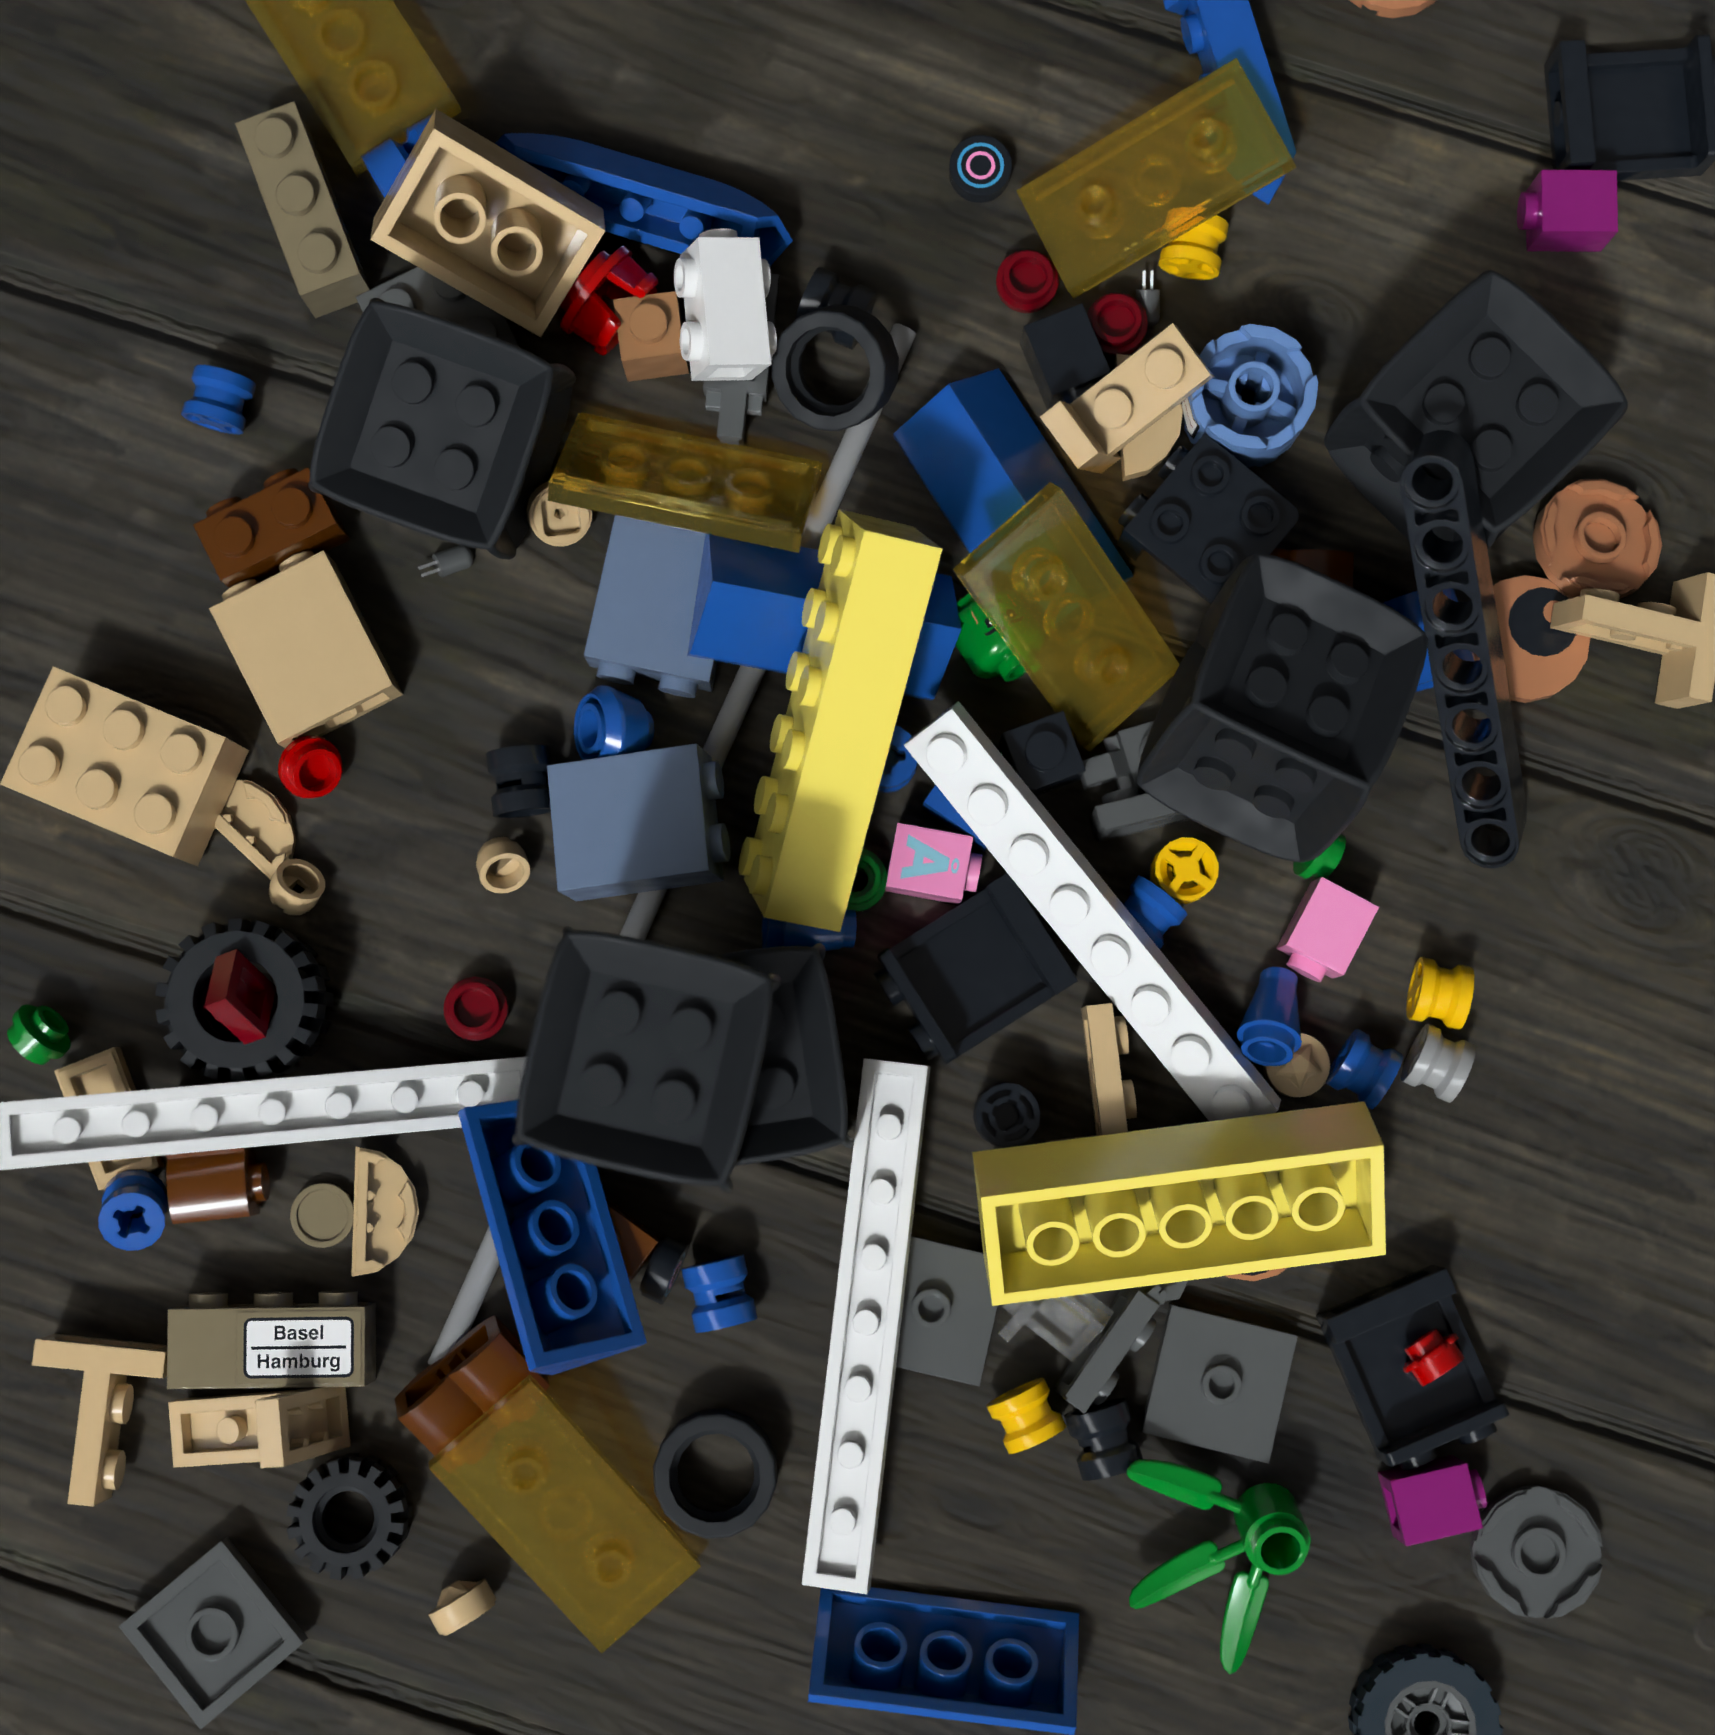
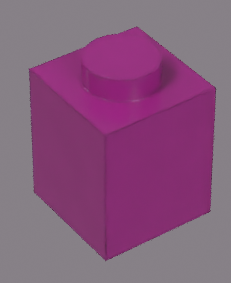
M1541 170L1525 192H1521L1517 205V225L1519 230H1526L1527 251L1601 252L1618 232L1617 170Z
M1454 1455L1436 1458L1410 1470H1401L1398 1467L1377 1472L1392 1535L1406 1547L1483 1529L1478 1510L1487 1507L1482 1480L1476 1469L1469 1470L1467 1463Z

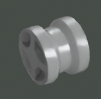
M1425 1024L1415 1038L1406 1057L1401 1072V1082L1412 1087L1421 1084L1426 1085L1434 1090L1437 1098L1451 1103L1461 1091L1470 1073L1476 1055V1045L1466 1040L1450 1041L1443 1037L1441 1029Z

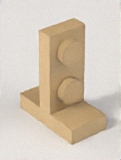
M1172 323L1071 404L1059 401L1041 415L1040 418L1077 469L1102 474L1121 459L1117 453L1119 450L1215 376L1178 326Z
M1706 572L1674 581L1670 605L1642 602L1638 603L1637 606L1620 603V595L1618 593L1597 588L1582 589L1580 596L1554 603L1550 625L1552 629L1661 654L1662 660L1655 704L1679 709L1712 702L1715 683L1714 573Z
M1112 1003L1088 1005L1081 1008L1096 1135L1046 1140V1142L1131 1132L1128 1131L1126 1119L1137 1117L1134 1085L1131 1079L1122 1080L1119 1055L1129 1053L1127 1025L1124 1016H1114Z
M51 1334L37 1338L34 1344L32 1366L84 1371L67 1504L94 1507L111 1498L113 1490H118L123 1481L126 1455L124 1450H118L121 1424L128 1422L134 1400L133 1386L126 1384L127 1375L161 1379L167 1377V1345L64 1334Z
M304 1387L297 1390L182 1398L168 1402L173 1468L260 1462V1468L285 1467L351 1446L346 1387Z

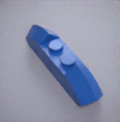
M1163 0L1166 11L1183 15L1181 17V32L1185 47L1189 54H1198L1204 73L1199 75L1201 98L1208 112L1215 110L1217 115L1202 125L1213 152L1227 172L1243 188L1269 205L1285 178L1297 151L1249 0Z
M509 133L503 134L495 143L603 208L605 232L682 254L699 237V234L704 231L721 228L733 229L737 231V237L760 239L761 259H766L769 267L793 241L779 216L768 206L741 190L709 178L561 136Z

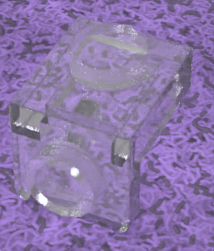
M1091 1293L1004 1304L1002 1307L1010 1313V1316L998 1332V1335L1009 1342L1025 1324L1073 1362L1105 1328L1114 1311Z

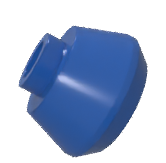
M599 685L586 694L579 702L574 719V740L577 752L582 760L642 752L651 745L654 737V722L651 714L646 711L640 700L610 686Z

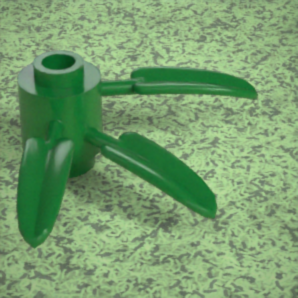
M1138 1459L1127 1468L1126 1473L1130 1480L1202 1510H1208L1215 1504L1234 1512V1521L1241 1538L1240 1540L1218 1549L1215 1542L1206 1540L1184 1550L1144 1576L1132 1588L1129 1597L1130 1607L1134 1609L1144 1608L1221 1572L1225 1567V1560L1246 1552L1247 1557L1252 1562L1250 1572L1239 1571L1233 1578L1225 1607L1220 1638V1661L1224 1670L1232 1674L1239 1669L1244 1661L1265 1601L1269 1579L1267 1576L1262 1575L1263 1571L1274 1575L1289 1574L1302 1565L1310 1549V1533L1292 1493L1278 1484L1262 1483L1252 1486L1242 1493L1237 1500L1220 1493L1222 1483L1215 1476L1172 1462L1156 1459Z

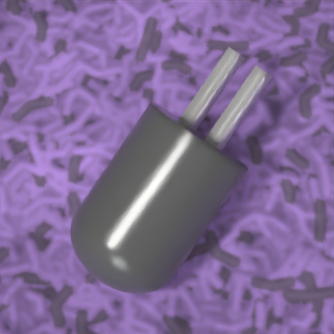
M1146 270L1143 271L1142 290H1135V299L1142 304L1146 311L1148 327L1155 326L1160 320V289H1153L1154 270H1150V290H1146Z
M457 545L432 554L433 562L419 566L418 569L421 570L434 565V570L425 572L421 576L424 577L437 572L443 578L470 568L473 564V554L469 547Z

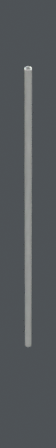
M893 324L890 334L899 356V374L916 333L904 325ZM883 408L863 423L846 429L796 540V546L819 550L824 528L827 524H832ZM741 665L703 748L712 757V761L719 762L721 769L766 670ZM668 889L638 893L620 935L645 940ZM488 1227L428 1360L429 1365L445 1357L453 1346L471 1330L500 1264L490 1227Z

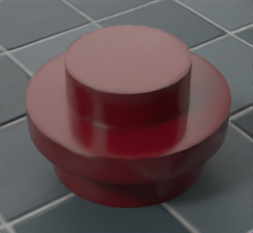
M1034 250L1017 251L1005 258L998 269L996 276L997 293L1002 302L1010 309L1020 313H1034L1044 309L1054 299L1058 288V273L1053 262L1044 254Z
M1124 293L1104 295L1097 299L1087 312V316L1105 355L1129 354L1136 350L1145 339L1148 328L1146 311L1142 304L1130 295Z
M469 977L457 982L449 990L444 1001L446 1023L456 1035L467 1040L481 1041L491 1038L502 1029L508 1017L509 1006L504 991L495 982L483 977Z

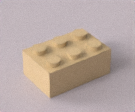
M435 109L374 216L370 240L541 337L606 230L603 208Z
M53 666L0 785L198 867L215 829V821L223 811L249 750L226 737Z

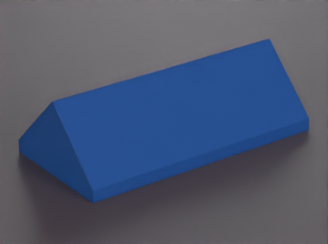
M999 368L949 383L894 433L893 437L988 584L995 585L997 589L1009 588L1016 590L1037 619L1043 634L1133 578L1134 575Z
M708 528L704 540L687 656L787 674L791 656L795 651L802 652L808 631L807 627L802 626V612L806 596L811 588H819L824 564L818 561V550ZM938 573L935 575L904 696L925 700L935 699L962 629L952 576Z
M518 1100L464 1107L458 1111L529 1371L552 1376L646 1344L647 1340L596 1165L561 1157L531 1145H515L512 1138L516 1133Z
M873 1587L870 1588L867 1594L821 1588L808 1702L1075 1735L1077 1725L1079 1613Z

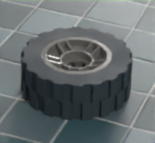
M1418 1643V1646L1408 1647L1406 1644L1393 1647V1652L1386 1655L1381 1653L1372 1660L1374 1664L1367 1671L1363 1669L1357 1679L1359 1684L1356 1691L1351 1692L1349 1705L1352 1707L1351 1716H1348L1349 1729L1354 1735H1423L1418 1729L1414 1728L1415 1717L1422 1711H1431L1437 1715L1432 1717L1431 1723L1427 1726L1429 1733L1426 1735H1503V1727L1499 1724V1715L1502 1714L1498 1701L1490 1693L1492 1691L1491 1687L1465 1660L1460 1659L1456 1654L1443 1647L1441 1650H1438L1432 1645Z

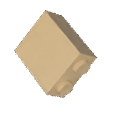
M324 550L317 554H314L313 551H304L289 557L279 565L280 572L260 583L254 579L238 583L222 594L223 602L209 608L277 744L284 748L303 736L316 735L322 737L403 695L337 564Z

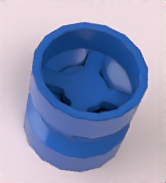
M744 1254L711 1260L681 1269L685 1288L693 1293L696 1307L691 1313L695 1333L718 1330L758 1319L754 1298L746 1294L743 1280L748 1274ZM717 1295H725V1298L716 1299Z

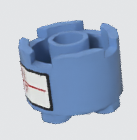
M1248 324L1241 326L1240 330L1225 333L1215 341L1213 339L1206 344L1200 357L1215 377L1182 401L1183 419L1185 422L1184 430L1190 442L1195 445L1203 434L1206 433L1247 468L1253 466L1262 467L1269 464L1288 450L1315 409L1318 391L1317 376H1313L1309 361L1300 351L1302 348L1300 343L1275 327ZM1242 389H1249L1255 392L1253 396L1255 405L1242 401V396H1240Z

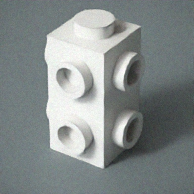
M733 229L707 230L699 234V237L680 255V258L675 263L674 287L677 296L684 298L686 322H683L680 330V350L683 359L690 361L691 381L752 380L771 365L772 356L776 352L777 336L774 324L771 321H767L765 298L770 290L771 274L768 261L761 259L759 238L737 237V231Z

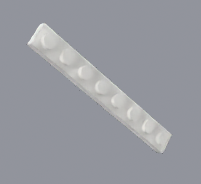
M960 702L955 703L913 735L905 743L904 747L1209 1121L1277 1112L1281 1102L1279 1096L1253 1064L1243 1055L1241 1049Z
M526 1057L0 1102V1170L462 1128L458 1111L464 1107L518 1100Z
M865 1058L863 1061L802 1585L861 1594H867L871 1588L931 1069L930 1066Z

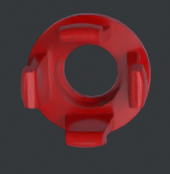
M621 246L612 255H609L604 250L600 252L577 277L560 305L566 311L560 323V328L567 334L576 333L595 346L594 351L600 355H606L619 343L617 330L621 326L619 318L603 301L605 296L607 295L613 300L634 296L643 298L646 295L657 293L655 288L658 285L657 277L652 272L647 274L631 258L632 251L626 246Z

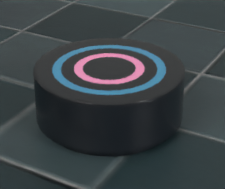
M976 135L966 138L956 146L950 158L949 179L953 189L962 198L975 203H984L996 199L1005 191L1010 180L1012 168L1010 154L1000 141L990 136Z
M670 1236L663 1237L660 1240L644 1273L639 1289L641 1296L661 1305L664 1304L683 1266L689 1248L688 1244Z

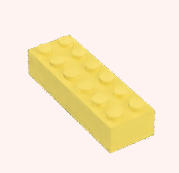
M839 509L835 525L827 524L822 533L818 550V561L824 564L819 588H811L804 602L802 626L807 627L808 631L802 652L795 651L788 665L786 689L792 691L786 715L778 714L773 724L770 737V751L776 753L771 775L770 777L762 776L759 781L754 801V812L760 815L755 837H747L745 839L739 858V874L744 875V881L749 888V893L754 897L764 918L836 932L841 931L942 552L940 546L913 526Z
M1365 1101L972 1152L983 1256L992 1306L1386 1255L1384 1145Z

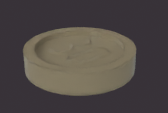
M319 1183L305 1188L297 1195L291 1207L290 1221L293 1231L301 1241L312 1247L327 1248L341 1243L353 1230L354 1201L352 1197L342 1187L331 1183Z

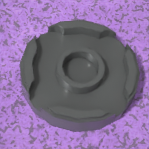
M1539 1485L1510 1488L1489 1501L1487 1507L1481 1512L1480 1518L1483 1529L1472 1532L1469 1549L1473 1572L1488 1596L1511 1613L1527 1618L1545 1617L1549 1619L1562 1617L1585 1603L1599 1583L1603 1566L1600 1564L1602 1557L1600 1547L1603 1548L1601 1533L1586 1508L1559 1490Z

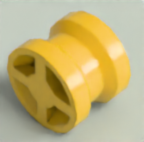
M1179 209L1170 212L1165 227L1170 238L1168 245L1161 249L1158 262L1159 267L1169 274L1186 279L1208 280L1218 277L1222 263L1221 258L1217 254L1218 246L1226 240L1229 224L1222 217L1206 211Z
M1181 837L1170 841L1154 856L1150 865V881L1170 895L1176 902L1186 905L1204 897L1214 887L1218 878L1219 863L1214 851L1206 843L1196 838ZM1168 863H1169L1171 866H1173V873H1174L1175 877H1174L1173 874H1172V867H1170V866L1168 865Z
M1420 957L1414 966L1408 988L1407 1018L1422 1022L1428 1017L1441 1019L1446 1027L1460 1030L1467 1020L1471 1007L1475 979L1474 969L1460 964L1453 969L1442 968L1437 965L1434 959Z
M1044 1378L1032 1380L1009 1390L986 1405L992 1419L1001 1421L1006 1432L1003 1443L1009 1454H1015L1034 1447L1057 1435L1067 1427L1061 1414L1052 1411L1047 1401L1050 1390Z

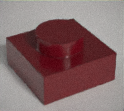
M235 949L215 958L204 1007L217 1021L222 1023L246 1045L267 1036L276 986L238 949Z

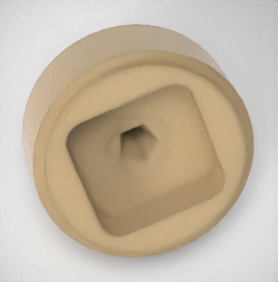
M564 480L545 482L533 491L527 502L526 515L530 527L540 540L549 545L561 547L574 544L587 533L591 525V505L584 493L571 482Z
M1301 1033V1047L1293 1053V1058L1289 1063L1281 1066H1263L1264 1076L1268 1084L1276 1092L1287 1097H1305L1317 1092L1325 1084L1330 1071L1329 1056L1324 1046L1310 1035Z
M486 1579L478 1582L455 1581L441 1591L436 1608L429 1612L428 1616L439 1635L443 1634L446 1636L484 1614L496 1604L497 1598Z

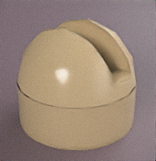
M493 838L485 842L477 853L476 868L480 882L487 890L501 894L509 893L519 889L528 880L530 865L526 853L517 842L512 841L510 838Z
M301 859L285 860L278 866L270 880V900L274 905L277 904L278 907L284 909L283 913L302 915L310 911L317 904L325 890V879L322 873L307 861ZM298 884L305 890L302 893H297L292 889Z

